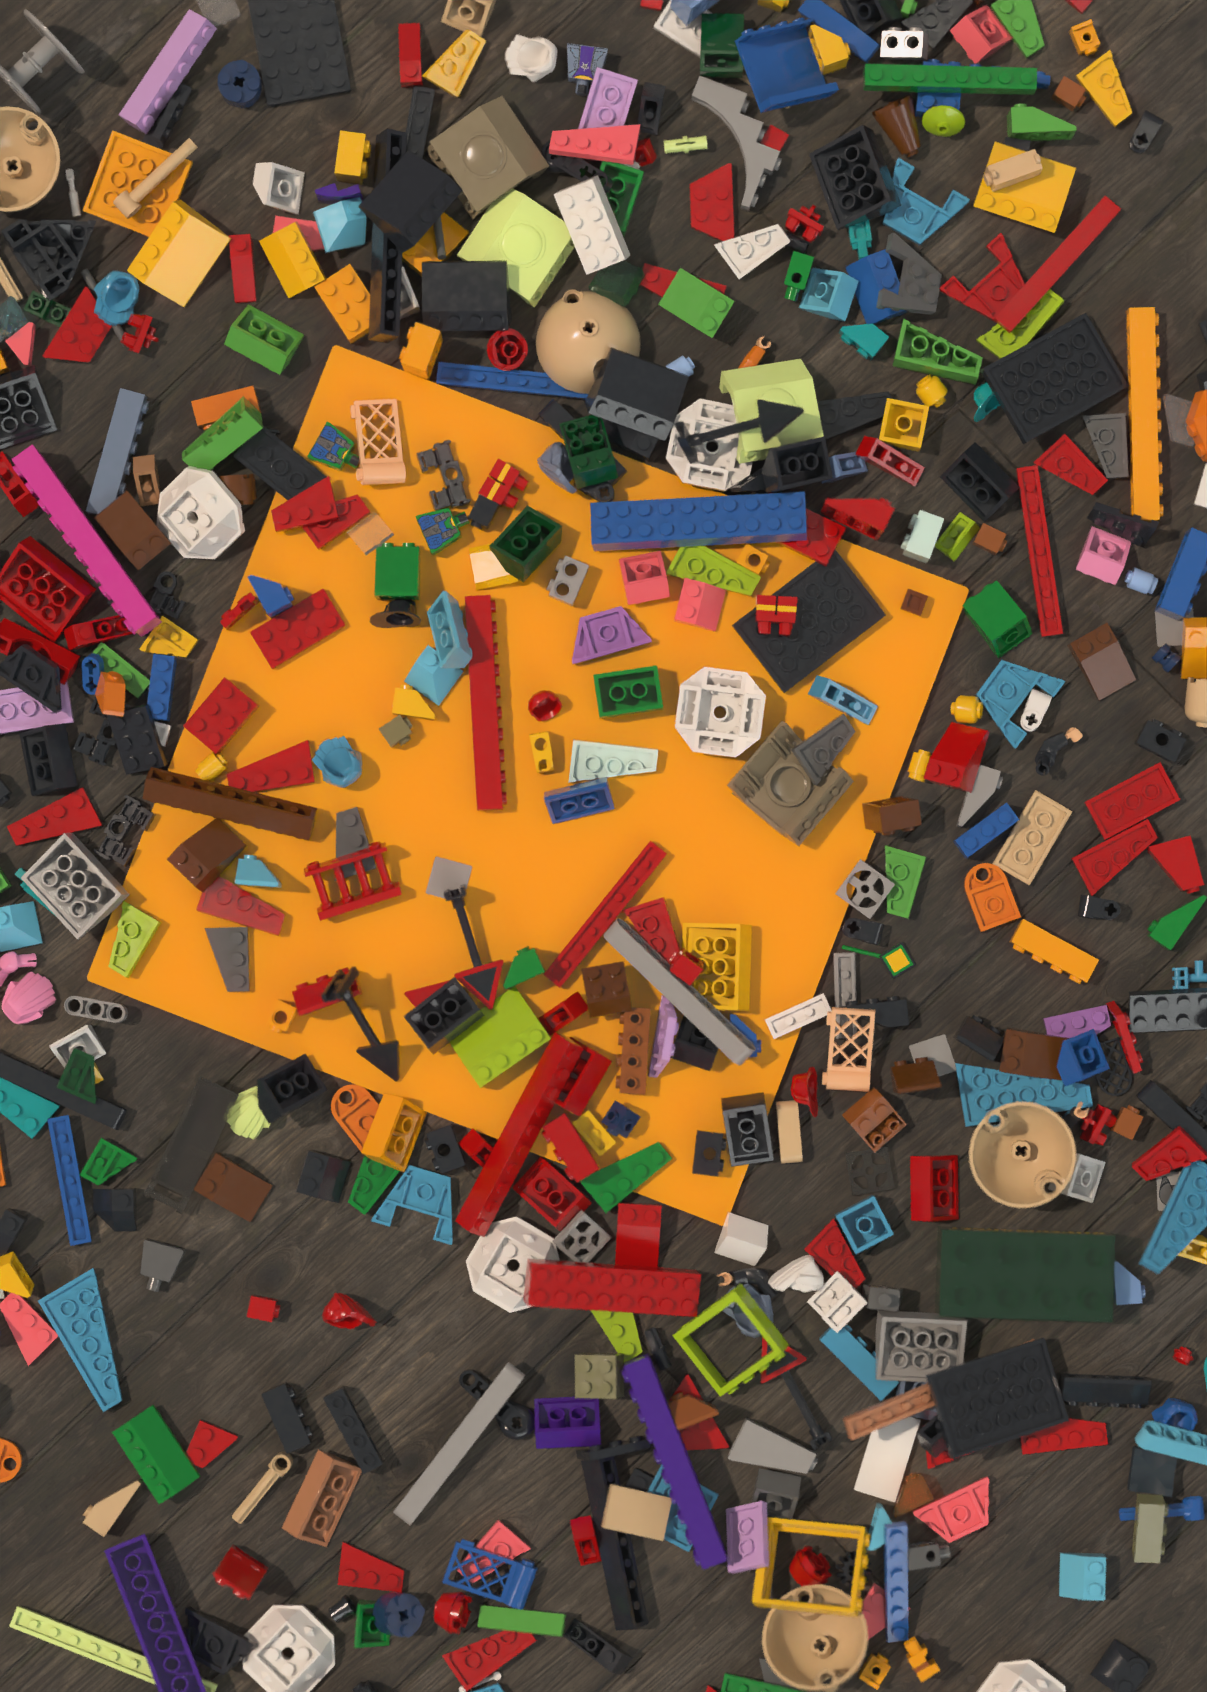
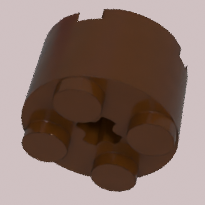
M247 474L219 476V479L241 505L254 504L253 500H256L255 474H249V478Z

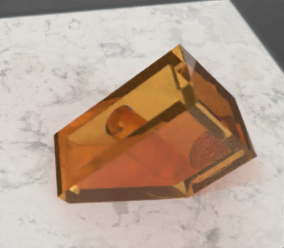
M916 1472L905 1477L906 1481L901 1483L892 1510L895 1518L934 1499L921 1473L918 1475Z

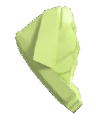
M257 1086L234 1096L235 1103L225 1114L228 1118L227 1122L231 1125L230 1128L239 1136L242 1135L245 1138L249 1137L251 1139L257 1138L263 1128H269L271 1125L258 1107Z

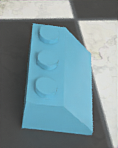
M442 591L427 611L441 669L465 668L472 659V649L469 647L468 633L463 623V612L459 607L458 601L447 591Z

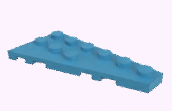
M955 1063L965 1127L979 1125L989 1110L1014 1102L1036 1103L1049 1108L1053 1112L1070 1110L1077 1106L1079 1102H1083L1081 1108L1093 1106L1090 1086L1086 1084L1073 1083L1064 1086L1062 1080L1000 1072L995 1069ZM992 1115L988 1121L989 1123L1001 1121V1118L998 1115Z
M1198 1160L1182 1169L1139 1264L1157 1274L1207 1226L1206 1163Z
M92 1268L38 1300L104 1412L123 1399L95 1268Z

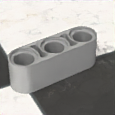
M70 996L64 1003L65 1011L75 1016L113 1023L122 1022L128 1016L127 1008L120 1003L81 996ZM74 999L80 1003V1008L76 1012L70 1008V1002ZM94 1003H98L101 1006L99 1015H94L91 1012V1006ZM115 1007H119L122 1010V1017L119 1019H115L112 1016V1010Z

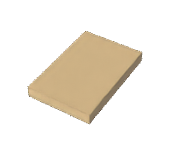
M610 1484L601 1527L664 1541L672 1500L669 1497Z

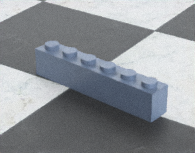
M120 388L86 512L88 514L96 516L125 492V476L130 474L132 468L130 458L132 454L135 455L138 442H135L137 434H141L143 429L142 415L147 413L149 401H147V397L144 394Z

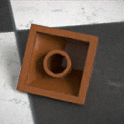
M683 1392L671 1396V1400L668 1401L678 1430L718 1415L715 1405L690 1394L683 1395Z

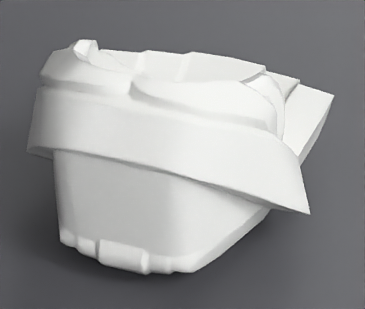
M516 35L505 52V61L507 62L510 74L526 75L532 82L553 72L556 65L557 47L546 38L535 37L530 39Z
M811 1255L802 1256L790 1262L774 1273L768 1280V1284L773 1289L782 1292L788 1287L801 1292L816 1291L824 1285L823 1274Z

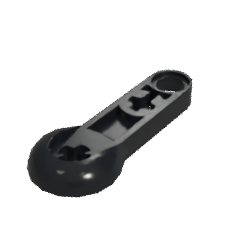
M551 140L544 144L541 154L549 165L546 169L547 171L568 173L581 182L590 179L584 175L587 171L594 175L593 177L598 175L599 179L605 178L606 183L603 189L605 193L610 191L613 185L610 176L581 158L562 155L556 158L554 154H549Z
M470 1369L464 1370L459 1377V1383L478 1401L481 1392L478 1389L473 1392L471 1389L476 1387L478 1381L483 1383L479 1386L483 1390H486L490 1384L475 1371ZM467 1373L475 1377L474 1384L470 1386L464 1384L462 1380L463 1376ZM507 1400L495 1415L500 1430L506 1437L512 1440L525 1439L534 1430V1414L528 1407ZM519 1416L522 1418V1426L518 1427L517 1425V1428L512 1426V1418L516 1417L517 1419Z

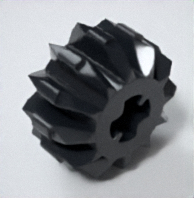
M857 1550L854 1551L853 1557L847 1551V1559H844L842 1556L839 1557L843 1564L835 1565L836 1569L841 1570L836 1573L837 1577H843L841 1580L842 1584L849 1580L850 1588H852L854 1571L849 1573V1566H855ZM864 1568L863 1577L866 1578V1582L869 1579L864 1574H872V1570L869 1568Z

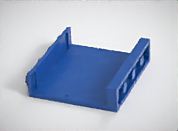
M802 17L789 24L787 21L776 24L775 27L765 25L757 31L748 29L741 33L742 36L735 40L761 113L828 98L839 90L837 82L826 84L806 30V27L814 22L813 18L804 20Z

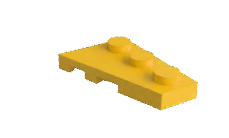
M465 30L422 77L450 95L458 97L486 40L471 30Z
M1110 50L1076 75V79L1086 89L1087 93L1114 127L1132 114Z

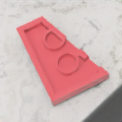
M10 1293L0 1303V1309L29 1366L58 1335L55 1329L22 1296Z
M876 1583L873 1584L863 1598L862 1613L866 1620L868 1640L885 1628V1590Z

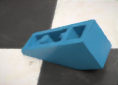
M818 675L808 692V695L866 725H869L878 707L838 683Z

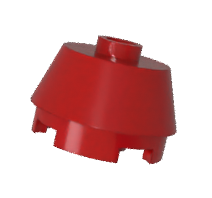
M509 328V330L496 331L489 339L486 351L490 362L496 368L510 371L522 364L528 354V345L525 338L517 330Z
M809 1545L797 1550L789 1566L790 1573L801 1586L823 1585L828 1582V1578L832 1575L828 1572L831 1566L821 1553L817 1555L811 1551L812 1546Z
M464 1592L443 1593L434 1607L435 1623L449 1634H460L459 1629L461 1627L465 1628L470 1618L471 1611L468 1610V1603L472 1602V1598L465 1595Z

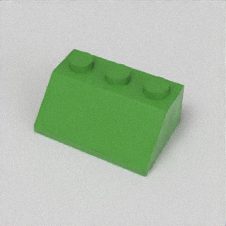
M248 304L231 325L224 345L280 375L292 359L304 334Z

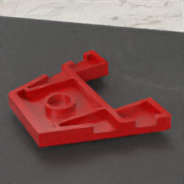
M1001 233L986 246L1000 264L975 287L967 291L953 275L939 289L940 292L996 322L994 318L1025 285Z

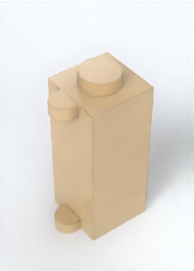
M1033 149L987 166L983 175L987 187L990 186L992 192L1040 175L1043 167L1040 163L1039 154Z

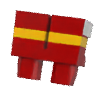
M498 458L478 495L499 504L500 507L505 506L514 509L519 499L510 494L512 488L515 487L524 492L529 481L520 475V471Z
M756 595V623H758L759 634H770L771 623L779 624V635L790 636L792 625L795 624L798 597L778 596L777 615H775L776 596Z

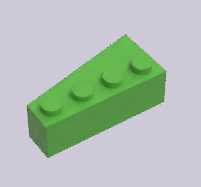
M903 319L892 366L976 385L983 357L958 345L955 346L947 342L946 339L937 337L929 333L928 330L922 327L919 328L911 324L910 321Z
M243 396L182 452V460L188 466L212 471L216 464L224 460L263 428L261 413Z

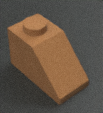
M155 456L133 457V474L140 506L159 504L160 485Z

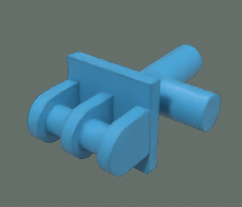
M1203 960L1194 961L1195 974H1189V967L1172 968V971H1174L1172 980L1175 981L1173 989H1189V982H1207V973H1203ZM1182 970H1184L1185 977H1181ZM1181 980H1185V986H1181Z

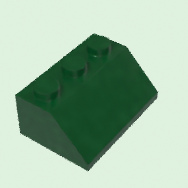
M527 505L494 540L489 549L507 573L524 582L560 544L562 526Z

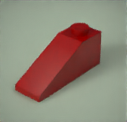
M420 23L398 24L401 87H423Z
M250 234L229 235L231 238L229 245L235 303L257 302L252 237Z
M864 436L855 453L856 456L912 486H916L925 468L881 440L873 437Z
M1 451L0 487L22 517H25L40 505L25 486V482L14 471L13 465L6 455Z

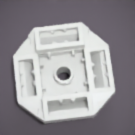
M698 399L676 415L672 426L666 460L682 483L725 492L750 476L752 462L739 464L736 459L739 433L708 441L715 442L718 445V449L715 452H709L706 449L708 442L696 446L698 462L691 464L677 441V437L680 436L675 427L677 422L683 421L690 435L698 432L701 434L737 424L733 405Z
M189 466L160 493L156 525L184 558L216 559L245 532L244 523H242L241 504L213 471Z
M703 667L680 684L675 729L692 752L736 758L760 739L766 695L747 672ZM723 707L726 711V716L717 718L714 715V709Z
M517 1216L492 1222L485 1237H479L466 1260L473 1291L510 1313L533 1307L527 1306L523 1301L527 1258L560 1261L556 1245L552 1242L554 1238ZM510 1259H516L519 1262L520 1267L517 1270L512 1271L508 1268L507 1262Z
M273 1604L244 1635L258 1644L243 1658V1669L267 1692H310L336 1664L334 1634L304 1605ZM286 1647L292 1648L294 1656L286 1657L283 1654V1649Z
M1021 1659L998 1662L976 1692L1066 1691L1065 1685L1032 1660Z

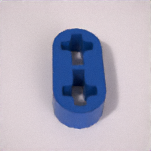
M95 653L88 655L82 661L83 688L90 695H95L97 689L90 682L93 680V683L98 685L100 674L104 672L103 659Z

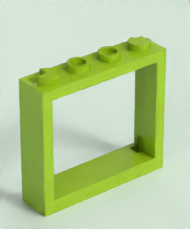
M742 1284L735 1287L673 1334V1337L720 1397L726 1392L729 1395L739 1388L738 1384L743 1381L745 1384L754 1377L753 1373L757 1370L760 1373L770 1366L769 1362L771 1360L778 1361L785 1355L784 1350L789 1346L788 1342ZM736 1301L773 1350L729 1382H726L689 1334Z

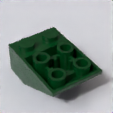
M701 14L700 76L743 78V63L735 40L741 37V33L744 31V14Z
M589 415L559 423L577 489L618 478L616 464L602 418Z

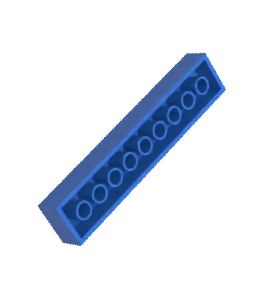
M805 492L590 503L593 551L807 540Z

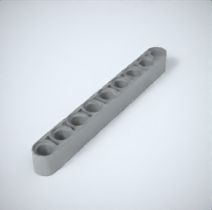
M617 918L603 935L607 942L730 1060L737 1065H742L755 1051V1046L692 985H688L670 972V964L622 919Z
M509 1362L504 1366L393 1511L395 1515L408 1525L414 1522L525 1377L524 1373Z

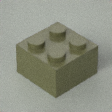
M583 1352L576 1354L575 1398L617 1399L624 1397V1377L622 1374L624 1353Z

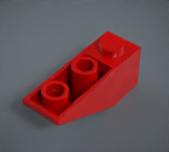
M120 615L71 625L63 630L69 651L89 647L133 633L129 631L123 622L126 618H121Z

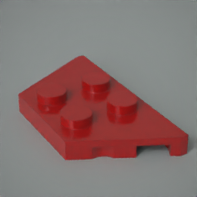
M728 163L690 184L691 228L721 241L734 238L732 163Z
M86 286L42 357L79 362L91 361L110 330L111 325L104 323V320L98 318L99 315L94 313L96 300Z
M689 1374L685 1375L673 1395L683 1392V1395L690 1394L703 1400ZM713 1417L679 1430L686 1450L723 1449L729 1447Z

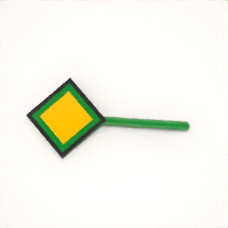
M903 942L883 954L842 945L844 950L880 958L892 979L916 965Z

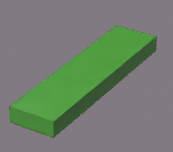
M480 1605L477 1627L563 1637L566 1616L565 1614Z

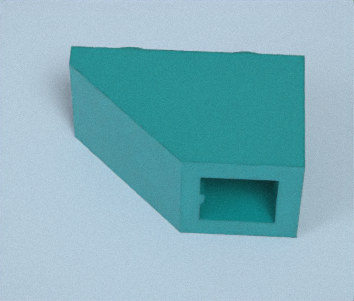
M874 324L843 326L839 331L843 342L849 346L853 344L858 348L857 353L865 359L869 357L871 360L889 339V336Z

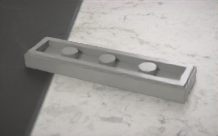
M855 952L833 953L834 1000L836 1008L845 1006L847 1001H856ZM836 1014V1021L840 1026L850 1020L845 1014ZM851 1023L844 1030L852 1037L857 1033V1026ZM840 1032L836 1039L846 1038V1036Z

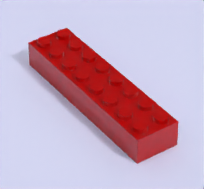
M527 1258L523 1301L527 1306L697 1317L701 1274L697 1270Z

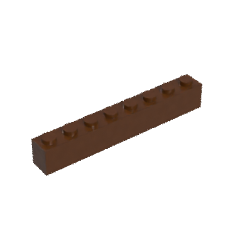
M150 767L143 792V799L152 803H160L173 808H180L192 811L193 813H200L217 819L220 818L237 824H245L257 829H265L277 834H285L305 840L310 839L317 812L315 807Z

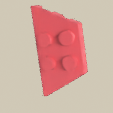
M988 1476L981 1478L912 1512L949 1543L988 1525L989 1478Z

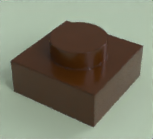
M907 589L900 609L921 616L928 596Z

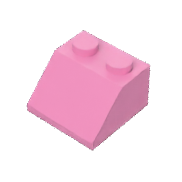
M1092 526L1079 557L1076 570L1116 585L1124 569L1131 542Z

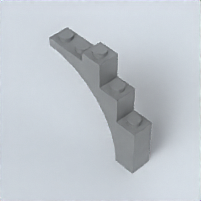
M699 76L692 94V100L707 107L720 117L737 140L744 158L746 171L745 193L741 209L749 212L750 207H755L759 195L756 194L758 186L763 187L767 175L763 173L772 175L773 170L778 171L782 161L779 158L780 151L757 143V141H762L766 130L762 129L764 122L741 114V112H746L749 101L746 100L747 93Z

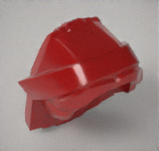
M334 1293L322 1313V1319L325 1323L338 1328L354 1329L363 1322L374 1327L376 1323L364 1307L343 1293Z

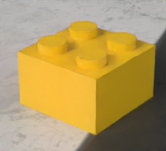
M340 131L335 165L337 181L363 185V179H367L368 166L366 158H370L371 145L370 141L367 140L366 134Z

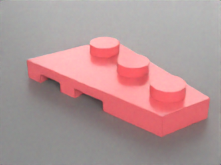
M275 216L273 233L297 221L311 250H324L315 221Z
M497 1520L475 1545L477 1548L510 1559H514L521 1553L531 1549L528 1544L500 1520ZM468 1553L461 1562L471 1558L470 1554ZM486 1556L475 1559L480 1569L491 1564ZM473 1561L462 1566L466 1576L478 1571ZM505 1562L497 1565L496 1568L503 1565ZM457 1568L456 1570L463 1575L460 1568ZM491 1568L483 1572L482 1574L483 1576H486L495 1570L494 1568ZM480 1574L469 1579L472 1584L481 1579Z

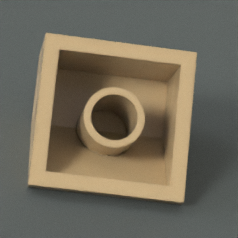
M448 0L441 22L461 31L471 30L481 37L496 0Z

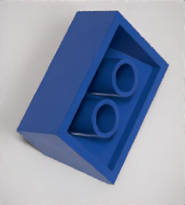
M886 249L868 255L845 267L848 275L859 281L855 295L866 324L875 325L908 312V310L892 311L890 308H876L878 294L881 289L885 288L897 295L899 292L900 282Z

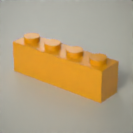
M1021 919L1009 941L1014 944L1012 948L1022 954L1025 951L1031 953L1033 960L1041 964L1044 961L1051 964L1050 969L1059 974L1063 971L1070 975L1069 979L1078 984L1088 982L1099 961L1097 958L1024 919Z

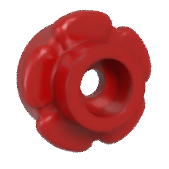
M1185 1347L1174 1349L1173 1359L1183 1365H1189L1190 1360L1193 1361L1194 1358L1190 1356L1192 1352Z

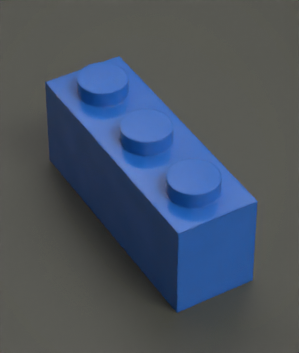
M153 654L147 702L153 720L170 722L177 664L175 656Z
M1005 803L953 842L962 855L968 858L1019 821V818L1008 803Z

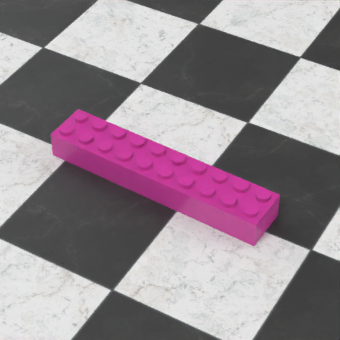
M32 444L12 459L15 463L12 468L23 481L27 480L25 486L35 498H40L37 501L47 515H52L49 519L56 529L64 532L62 537L72 549L76 548L77 551L74 554L84 566L88 565L89 568L86 571L96 583H101L99 589L109 601L111 599L114 601L111 606L121 618H126L123 622L129 631L134 635L137 633L143 637L161 624L160 618L39 450Z

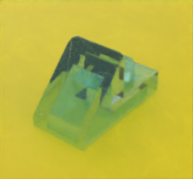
M12 296L0 305V342L6 337H10L13 331L17 332L28 323L21 308Z

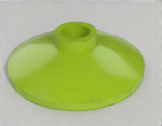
M940 105L932 107L924 113L922 124L931 134L952 136L963 129L965 118L958 109Z

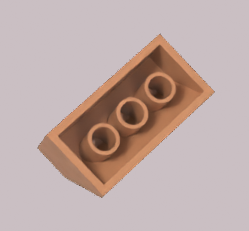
M318 1450L282 1529L298 1539L327 1547L361 1475L360 1467L336 1455Z

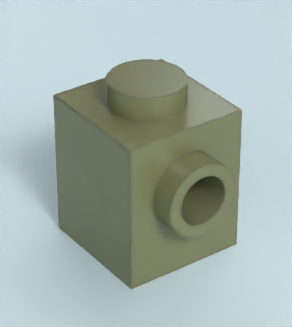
M398 715L379 728V730L392 748L398 743L402 746L411 740L410 735L413 733L410 729L413 728V725L407 716L402 718L401 715Z

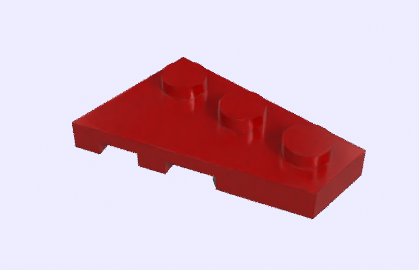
M330 476L271 510L276 533L339 519Z
M358 494L335 501L339 519L302 527L318 550L371 513Z
M1179 1125L1132 1163V1168L1145 1181H1149L1168 1174L1171 1170L1181 1166L1184 1168L1200 1159L1202 1161L1206 1160L1207 1152Z
M833 1218L804 1250L831 1276L839 1271L856 1289L865 1280V1277Z

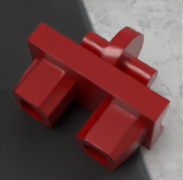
M812 205L810 209L802 206L800 212L790 208L787 214L785 229L795 233L799 224L806 228L802 238L812 243L817 235H821L824 228L823 225L814 221H818L821 217L814 212L817 206Z
M131 314L128 324L136 327V332L134 335L124 332L120 343L134 353L140 352L142 344L143 347L149 348L151 341L157 343L158 338L153 336L156 328L150 326L153 317L143 314L142 316Z
M1098 1104L1094 1111L1090 1109L1087 1116L1081 1118L1084 1122L1080 1128L1084 1131L1080 1138L1093 1145L1094 1143L1104 1145L1107 1135L1102 1133L1101 1130L1104 1124L1110 1128L1113 1127L1117 1118L1111 1113V1110Z

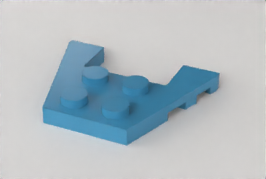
M898 158L892 181L901 206L886 213L883 224L916 244L921 245L967 205L970 199L953 190L943 208L936 206L904 187L915 167Z
M1001 660L976 693V696L983 703V706L1011 746L1016 749L1027 733L1010 721L1012 715L1035 685L1054 697L1065 681Z
M409 1165L373 1216L372 1222L390 1227L396 1205L438 1217L439 1221L433 1240L452 1245L451 1177Z

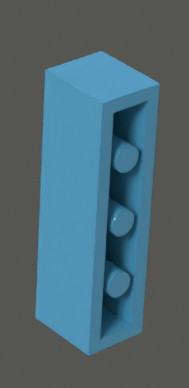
M848 1324L838 1333L829 1327L819 1337L820 1341L882 1401L899 1382L876 1380V1352L871 1354L866 1349L867 1343L861 1337L855 1338L850 1333L852 1329Z

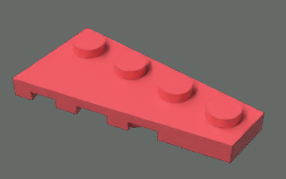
M640 124L552 131L549 154L633 165L640 133Z

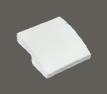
M839 1271L807 1301L836 1333L867 1304L862 1295Z

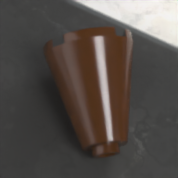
M911 95L890 102L883 108L880 107L872 112L875 120L901 155L906 154L907 157H910L919 152L918 148L921 147Z

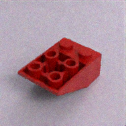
M233 1544L213 1573V1576L216 1577L215 1581L224 1587L228 1585L233 1588V1593L238 1597L249 1599L267 1572L268 1567Z

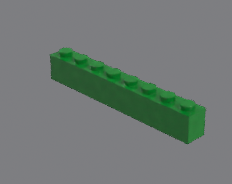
M865 64L863 75V91L1034 95L1037 90V68Z

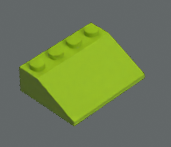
M515 986L495 999L492 1010L486 1006L480 1009L484 1016L449 1042L480 1088L551 1039Z

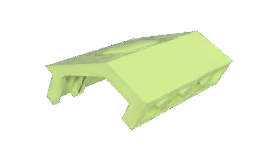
M511 189L490 204L457 256L463 261L507 260L509 288L535 308L575 246L563 220L525 194Z
M801 359L721 371L719 389L722 393H730L736 423L759 417L757 400L759 399L802 407L804 409L803 414L767 443H764L762 440L761 427L740 432L736 456L739 464L765 460L769 448L824 436L813 378Z

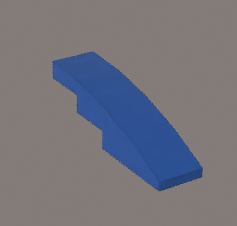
M806 0L798 9V12L805 18H813V23L842 37L843 43L847 42L850 52L866 63L880 47L878 43L821 0Z

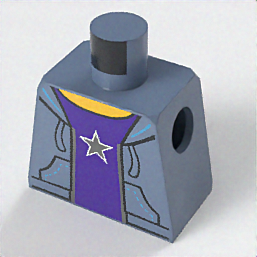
M568 43V80L571 83H577L576 95L588 96L589 85L592 84L596 68L604 69L608 48Z

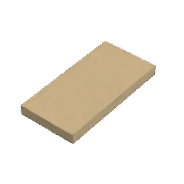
M1035 790L1021 813L1019 821L1014 825L992 864L1025 884L1030 885L1072 811Z

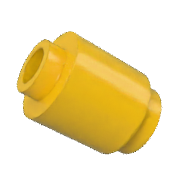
M920 749L918 753L913 752L908 769V778L925 782L923 778L931 755L930 752Z
M212 752L198 764L195 772L202 780L213 781L227 769L225 765L227 760L220 752L218 754Z

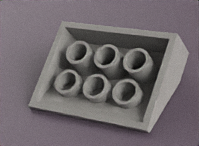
M64 833L21 877L77 940L113 912L130 895L73 833Z
M878 1310L876 1322V1380L928 1382L926 1375L962 1364L967 1320L962 1314Z

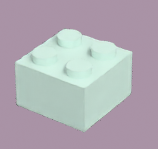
M922 510L917 515L913 514L908 526L911 529L910 535L906 534L901 545V549H904L902 555L927 563L931 557L944 518Z

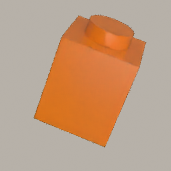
M109 671L108 673L101 672L95 696L102 714L123 717L126 684L122 675L114 671Z

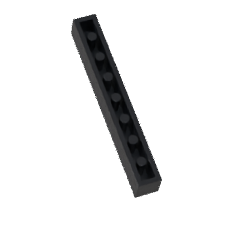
M611 1456L593 1461L582 1460L581 1463L616 1630H634L648 1625L649 1622L631 1535L601 1527L610 1484L620 1486L615 1458Z

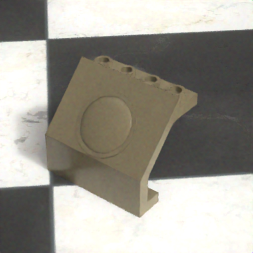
M503 96L476 108L432 139L430 145L426 148V151L439 170L447 174L462 189V192L457 197L472 219L479 217L490 204L530 177L533 179L539 177L549 167Z
M781 721L727 786L735 797L774 830L797 846H800L854 781L845 770L831 765L821 777L820 782L814 785L791 750L803 741L787 723Z

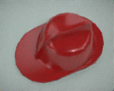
M811 1066L808 1072L792 1077L791 1095L797 1103L809 1105L813 1117H817L818 1080L816 1070Z

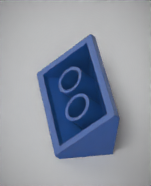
M607 777L544 793V801L552 824L615 809Z

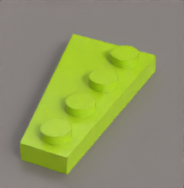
M1050 289L1011 333H1008L997 324L984 336L979 337L977 342L1001 359L1029 344L1064 303V299Z

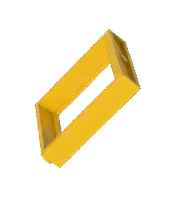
M767 1517L769 1566L756 1568L752 1603L756 1607L858 1617V1611H862L863 1599L860 1598L861 1590L865 1589L866 1583L863 1571L868 1566L866 1548L869 1547L871 1534H868L867 1529L860 1526ZM779 1532L858 1539L850 1607L770 1599Z

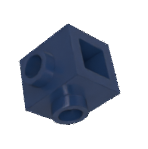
M615 1100L601 1122L608 1126L606 1130L617 1137L620 1134L627 1138L640 1119V1116Z

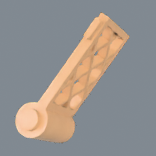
M397 399L354 401V405L350 406L351 419L356 421L360 468L356 469L357 481H360L361 485L405 483L406 470L402 456ZM383 405H392V415L389 418L379 411ZM360 406H368L373 411L368 419L360 414ZM375 414L385 421L379 429L369 422ZM366 424L376 432L370 440L362 434V429ZM386 424H389L394 429L395 434L391 439L381 432ZM377 435L387 442L381 450L371 442ZM389 444L396 449L397 457L389 458L383 452ZM368 445L378 453L375 458L365 459L364 450Z
M832 1007V1012L827 1011L826 1025H830L827 1072H822V1085H826L827 1090L869 1092L875 1010ZM836 1014H845L850 1020L840 1026L836 1021ZM861 1015L870 1016V1022L863 1028L856 1021ZM851 1023H854L859 1031L850 1037L844 1029ZM842 1032L848 1040L839 1047L834 1041V1037ZM863 1033L868 1038V1043L861 1048L854 1040ZM850 1043L858 1049L851 1057L843 1051ZM839 1052L847 1059L842 1064H832L833 1057ZM862 1054L867 1059L866 1066L856 1065L853 1059Z

